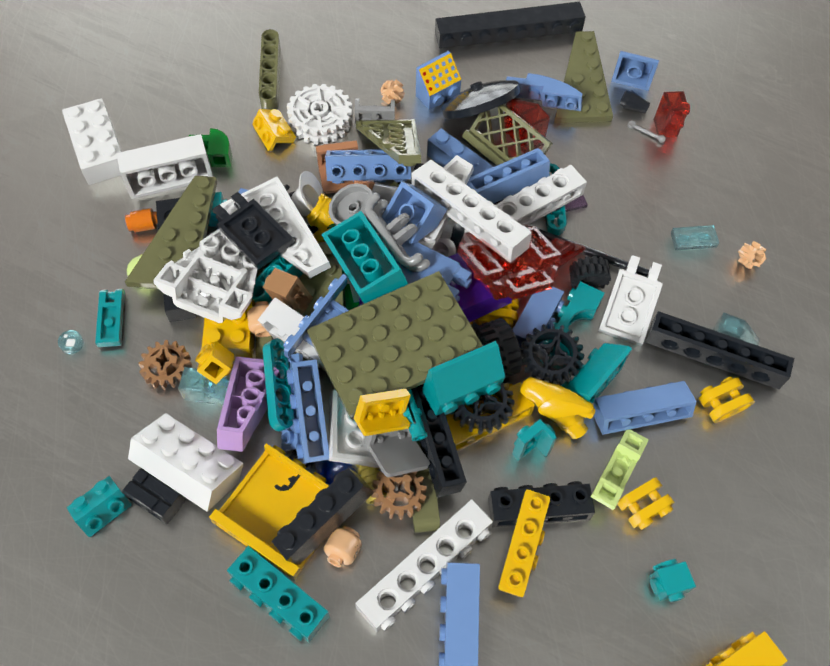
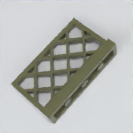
M504 104L498 106V115L491 117L490 110L479 113L470 130H465L462 135L466 141L496 166L521 156L520 143L529 142V150L532 151L534 150L533 141L540 140L545 144L541 150L545 155L553 144ZM510 116L512 118L513 127L505 129L504 117ZM499 118L500 130L492 131L491 120ZM481 122H487V133H481L478 130ZM525 128L528 139L520 141L518 129ZM514 130L515 142L507 143L506 131ZM501 133V145L494 143L493 134ZM516 145V157L508 155L507 146Z

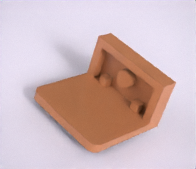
M357 140L316 146L322 189L325 194L337 193L345 186L354 184L353 181H345L340 184L327 181L325 160L327 150H358Z

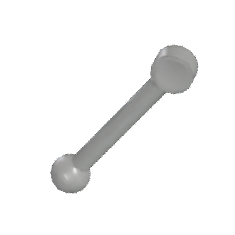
M633 120L628 122V128H635L658 139L660 143L666 141L664 135H657L638 126Z

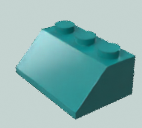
M494 341L429 369L422 392L436 416L441 413L450 414L459 405L464 403L470 405L476 402L480 396L486 393L492 395L501 389L505 373L497 342Z
M604 343L599 349L595 347L587 357L589 361L585 365L583 364L581 369H577L579 371L578 375L569 383L565 381L562 387L571 390L593 404L594 399L601 395L622 370L632 348L630 346Z

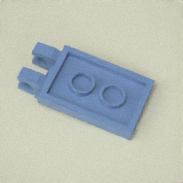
M406 241L402 244V247L409 257L420 253L423 259L430 261V266L421 272L409 271L396 260L389 250L401 268L408 284L439 271L458 303L460 300L458 296L459 290L449 285L451 281L465 288H468L472 283L470 278L472 273L462 268L459 262L418 242L411 245Z

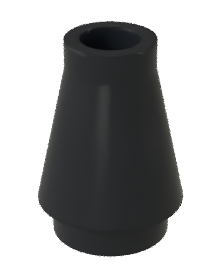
M626 90L619 105H622L624 109L645 114L650 106V102L643 99L633 90Z

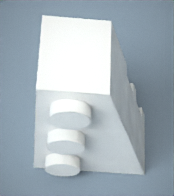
M274 298L258 321L274 339L278 338L285 343L291 334L295 336L300 328L298 326L304 317L296 310L291 309L277 298ZM303 340L295 352L302 354L307 360L317 359L318 367L326 371L315 348Z

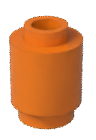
M152 208L131 211L130 214L125 215L129 232L134 231L137 233L156 229L158 224L157 211L153 212Z

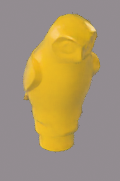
M529 377L521 384L520 392L536 404L538 412L554 421L572 439H578L587 432L588 427L584 420L585 418H593L595 414V408L592 403L569 389L537 378Z

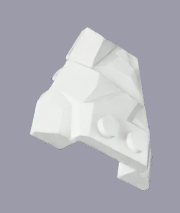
M218 229L201 240L200 246L192 252L189 249L183 252V258L174 263L172 260L168 262L155 277L154 284L164 294L171 296L173 303L177 307L217 323H223L226 318L230 320L241 318L251 303L257 268Z

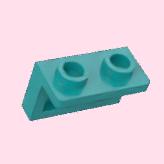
M541 419L530 427L528 425L524 426L517 433L518 438L514 442L515 447L512 455L519 461L537 447L547 457L557 439L555 431L549 424H544Z
M108 476L104 480L97 482L84 495L77 497L66 508L75 523L88 537H91L128 509L131 503L113 479Z

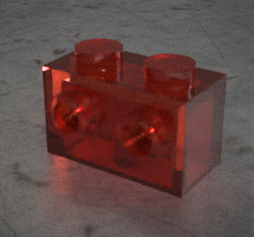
M684 91L663 93L653 119L658 135H664L668 138L678 137L681 128L684 127L685 118L690 113V104L686 100Z

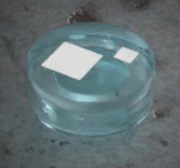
M75 330L65 331L58 338V346L66 354L77 353L84 344L83 338Z

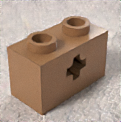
M274 268L272 273L266 278L263 286L272 299L277 298L302 316L313 299L298 277Z

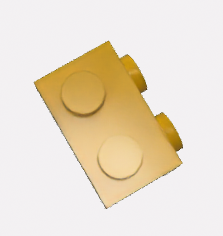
M258 110L252 125L268 151H273L276 143H294L296 136L280 110Z
M407 389L360 396L354 420L364 436L404 430L410 427L409 420L403 415L411 396Z

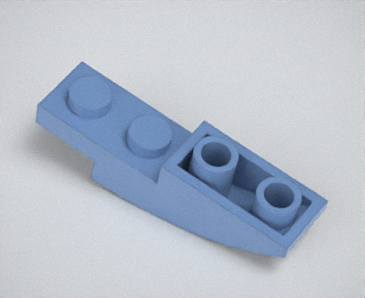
M528 73L526 79L508 76L506 80H515L519 83L521 91L516 98L541 100L543 107L582 110V93L564 82Z

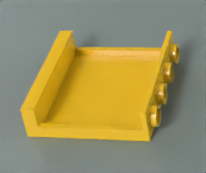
M266 443L264 445L265 451L221 509L219 511L215 509L209 518L213 524L246 547H251L270 564L295 581L317 548L298 565L286 561L272 540L283 526L289 525L296 518L297 513L302 508L309 506L315 500V496L319 491L327 488L329 485L325 483L326 479L316 472L311 474L305 470L306 466L301 461L295 458L292 461L285 456L286 452L276 445L271 447ZM300 475V478L293 487L287 491H279L274 487L277 484L280 487L284 484L288 486L290 484L288 478Z

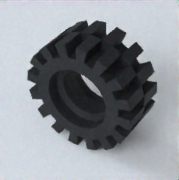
M587 256L584 260L580 258L578 262L574 261L569 266L572 288L577 289L580 282L596 289L599 287L603 289L605 285L610 284L609 262L603 259V257L597 259V256L592 258Z

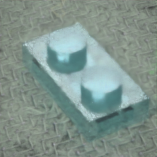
M714 225L672 228L671 231L675 250L717 248L719 245Z

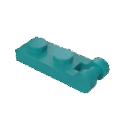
M116 289L114 292H109L108 290L99 291L95 339L97 347L121 346L123 310L126 299L124 289Z

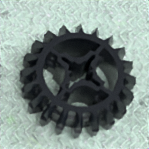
M554 323L551 324L550 329H547L545 324L541 326V331L534 328L533 335L528 333L526 335L527 341H523L521 344L523 350H520L521 357H523L522 365L526 366L524 372H533L531 377H539L540 380H547L548 383L552 384L556 381L560 386L563 384V379L569 383L572 379L571 375L577 376L579 373L577 369H581L583 366L581 360L584 359L585 355L581 353L583 345L577 344L579 337L571 338L572 329L565 333L563 325L558 330L555 329ZM553 340L550 344L541 343L538 345L542 341ZM560 343L567 347V349L570 352V356H568L566 352L562 351V349L560 348ZM555 347V355L553 356V358H551L550 362L548 363V355H550V353L553 351ZM533 353L536 354L538 358L543 360V368L537 364L533 357ZM555 365H566V367H564L563 369L555 371L551 370V368Z
M501 384V389L494 393L500 402L497 401V398L486 393L484 394V404L481 403L480 408H478L479 400H482L484 395L480 396L476 402L468 405L473 409V413L469 412L464 404L459 405L452 412L455 413L453 415L454 421L461 420V428L468 425L469 432L477 428L479 435L482 434L483 429H486L489 434L492 433L493 427L499 431L502 427L501 423L507 424L508 417L513 414L512 407H514L515 401L511 399L513 398V391L508 390L509 384ZM485 413L492 414V415H489V416H481V415H483V414H485Z

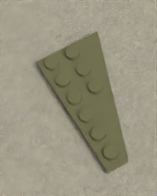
M576 32L564 83L582 93V110L557 108L554 124L612 121L613 113L595 32Z
M415 119L356 120V129L397 163L404 166H415L416 163H421V150Z
M194 176L125 281L127 287L159 289L154 284V279L162 268L171 260L175 263L183 258V252L189 249L192 252L200 246V241L206 238L217 187L216 177Z

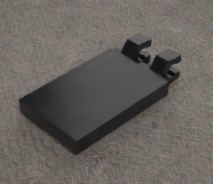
M239 192L230 196L235 202L234 206L238 209L231 215L220 204L212 209L219 221L217 224L219 230L258 270L295 244L293 237L255 199L247 202Z

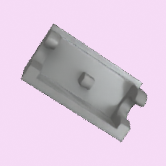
M355 99V124L356 120H395V99H391V106H360L359 99Z

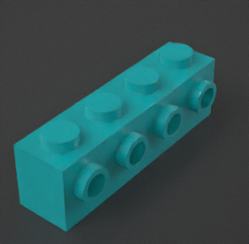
M249 546L227 569V572L232 577L229 582L240 591L243 588L251 593L249 599L260 608L263 604L271 610L269 615L279 624L283 621L291 627L289 632L300 642L305 638L310 643L330 617L329 612Z

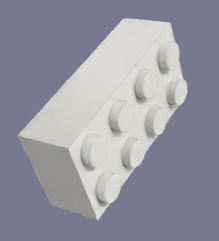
M100 98L62 109L81 171L88 185L121 176L116 153L122 151L103 99Z
M201 134L116 153L120 174L131 199L188 186L194 176L213 177Z
M166 413L131 438L128 457L130 461L207 512L239 484L244 464L224 450L218 449V446Z

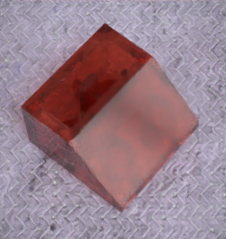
M512 99L506 103L509 109L546 137L550 117L539 104ZM510 116L504 117L505 129L513 127V121ZM525 128L518 129L520 141L528 139L527 130ZM514 130L506 131V134L515 142ZM540 140L533 141L534 149L544 145ZM529 142L520 143L521 151L524 154L530 151Z

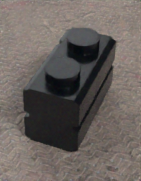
M142 468L137 471L132 481H129L122 490L127 499L166 525L185 503L183 495Z

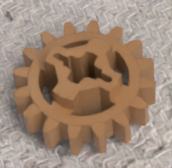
M168 340L164 341V345H160L157 341L155 342V348L147 347L148 354H141L144 361L138 363L141 368L139 372L144 377L147 384L151 383L155 389L161 385L162 389L166 390L169 384L175 388V382H184L183 375H190L187 368L192 367L189 352L186 351L185 346L179 347L177 341H174L172 345L169 344Z
M417 471L393 477H386L382 472H378V480H373L372 482L374 493L371 497L376 498L373 505L375 507L381 505L380 514L388 511L389 519H392L394 514H398L399 519L403 520L405 513L410 518L413 517V509L419 512L421 510L420 503H424L426 496L423 494L426 493L427 486L421 485L424 480L423 476L417 478ZM411 485L415 488V496L413 495L414 492L410 490ZM382 487L388 493L386 498L382 494Z

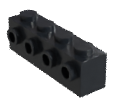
M350 468L339 472L335 476L334 482L327 488L319 491L315 496V500L309 506L302 508L289 525L283 526L278 531L277 536L272 540L273 544L286 561L300 565L374 491L359 474Z
M573 481L563 486H558L556 483H548L543 485V487L533 488L532 485H523L518 487V489L510 490L508 487H497L494 491H490L488 497L490 517L493 521L492 528L516 525L526 490L550 497L544 524L591 520L595 514L590 483L582 484L581 481Z

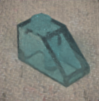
M724 312L713 329L714 331L758 345L760 341L746 320Z
M184 367L178 389L184 400L223 405L229 380L222 378L215 384L197 372L196 368Z

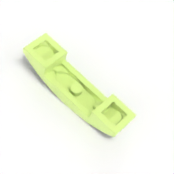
M632 430L625 431L591 495L593 499L612 510L615 509L624 491V487L649 441L647 438Z

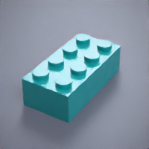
M362 211L321 234L364 304L408 285L401 268Z

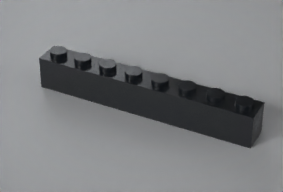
M579 1L435 18V36L440 49L583 31L586 16Z

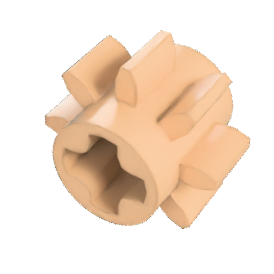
M397 79L395 81L387 80L380 90L383 96L382 100L390 104L391 99H395V104L399 103L405 95L402 88L403 84Z
M755 241L751 245L744 243V246L738 251L740 257L738 262L744 264L748 269H752L753 265L760 267L766 260L764 252L767 249Z

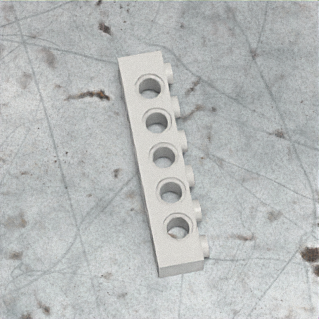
M429 160L412 172V185L417 186L448 208L445 213L448 217L510 263L529 248L532 232L527 227L515 221L509 214L497 208L491 201L486 200L474 189L461 182L459 178L447 172L442 166Z
M569 165L564 169H558L547 178H541L530 187H524L517 194L507 196L495 206L504 213L509 214L511 218L521 225L527 226L582 196L587 181L572 165ZM465 229L464 233L478 251L488 247Z
M471 499L355 603L356 609L376 632L380 629L386 631L395 623L396 619L394 617L401 610L405 613L416 603L414 600L416 596L421 592L425 595L434 587V580L441 574V568H446V562H455L459 557L463 560L472 552L473 548L471 546L476 541L483 542L491 534L490 529L493 521ZM460 528H467L470 530L471 535L469 537H462L458 530ZM447 544L452 547L453 552L443 554L439 547ZM429 561L434 565V569L430 572H425L420 568V564ZM411 579L414 581L415 586L410 590L403 589L400 585L402 580ZM386 596L393 597L395 599L394 606L391 608L383 607L380 603L382 598Z

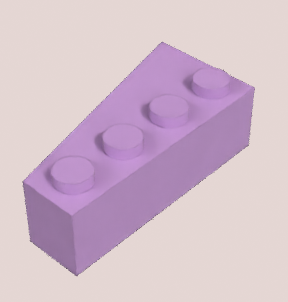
M235 357L217 427L218 449L243 452L267 410L263 359ZM274 367V374L280 378L279 370Z

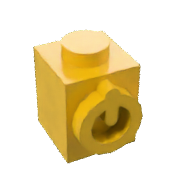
M217 341L211 346L209 344L204 345L195 359L199 363L197 372L217 384L232 371L235 354Z

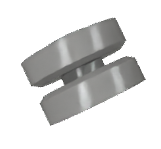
M358 183L350 184L340 189L333 196L329 204V215L335 225H338L359 211H362L367 218L365 204L367 199L373 194L372 190L366 185ZM367 218L373 229L376 231L370 220Z

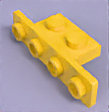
M531 490L525 491L498 585L500 591L521 598L524 596L530 572L535 570L539 556L535 555L537 546L542 545L545 531L542 528L550 502L549 496Z

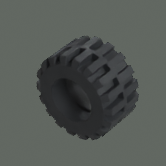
M498 318L474 326L473 330L483 346L494 341L497 342L505 378L520 373L522 368L521 351L517 338L509 324L503 318Z

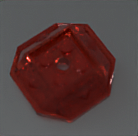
M525 225L532 232L530 246L511 263L470 232L464 233L457 253L466 262L474 278L480 281L495 300L507 297L513 300L525 298V296L552 288L561 253L535 226Z

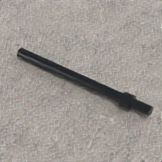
M533 226L530 228L532 235L589 257L597 256V259L603 257V259L608 260L609 264L624 270L628 266V261ZM638 266L635 273L647 277L649 269Z

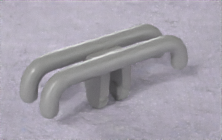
M373 193L366 201L365 213L391 253L409 271L421 272L430 266L428 259H423L420 253L409 257L402 247V244L416 233L417 226L412 223L404 227L410 220L409 215L406 213L399 215L387 225L382 218V212L388 206V202L385 199L380 200L379 193Z

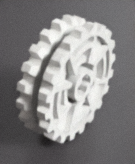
M312 84V87L305 86L303 91L297 90L295 92L296 96L290 97V103L287 104L288 122L298 139L304 138L306 143L313 141L315 145H318L319 142L328 144V141L336 142L338 137L343 138L345 131L349 132L350 125L353 122L351 118L352 103L349 102L348 95H344L343 90H336V87L333 85L327 87L326 84L321 86Z

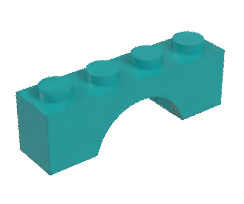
M580 282L577 289H571L567 298L570 302L568 306H562L558 317L561 319L558 323L554 322L555 329L559 330L560 326L563 325L564 332L567 333L569 326L577 321H592L605 292ZM545 340L543 344H550L553 340ZM560 343V348L562 349V351L566 352L567 355L570 356V352L567 349V347ZM555 347L553 351L550 353V355H548V363L550 362L551 358H553V356L555 355ZM555 365V366H553V368H555V369H557V370H560V369H563L564 367H566V365H563V366Z

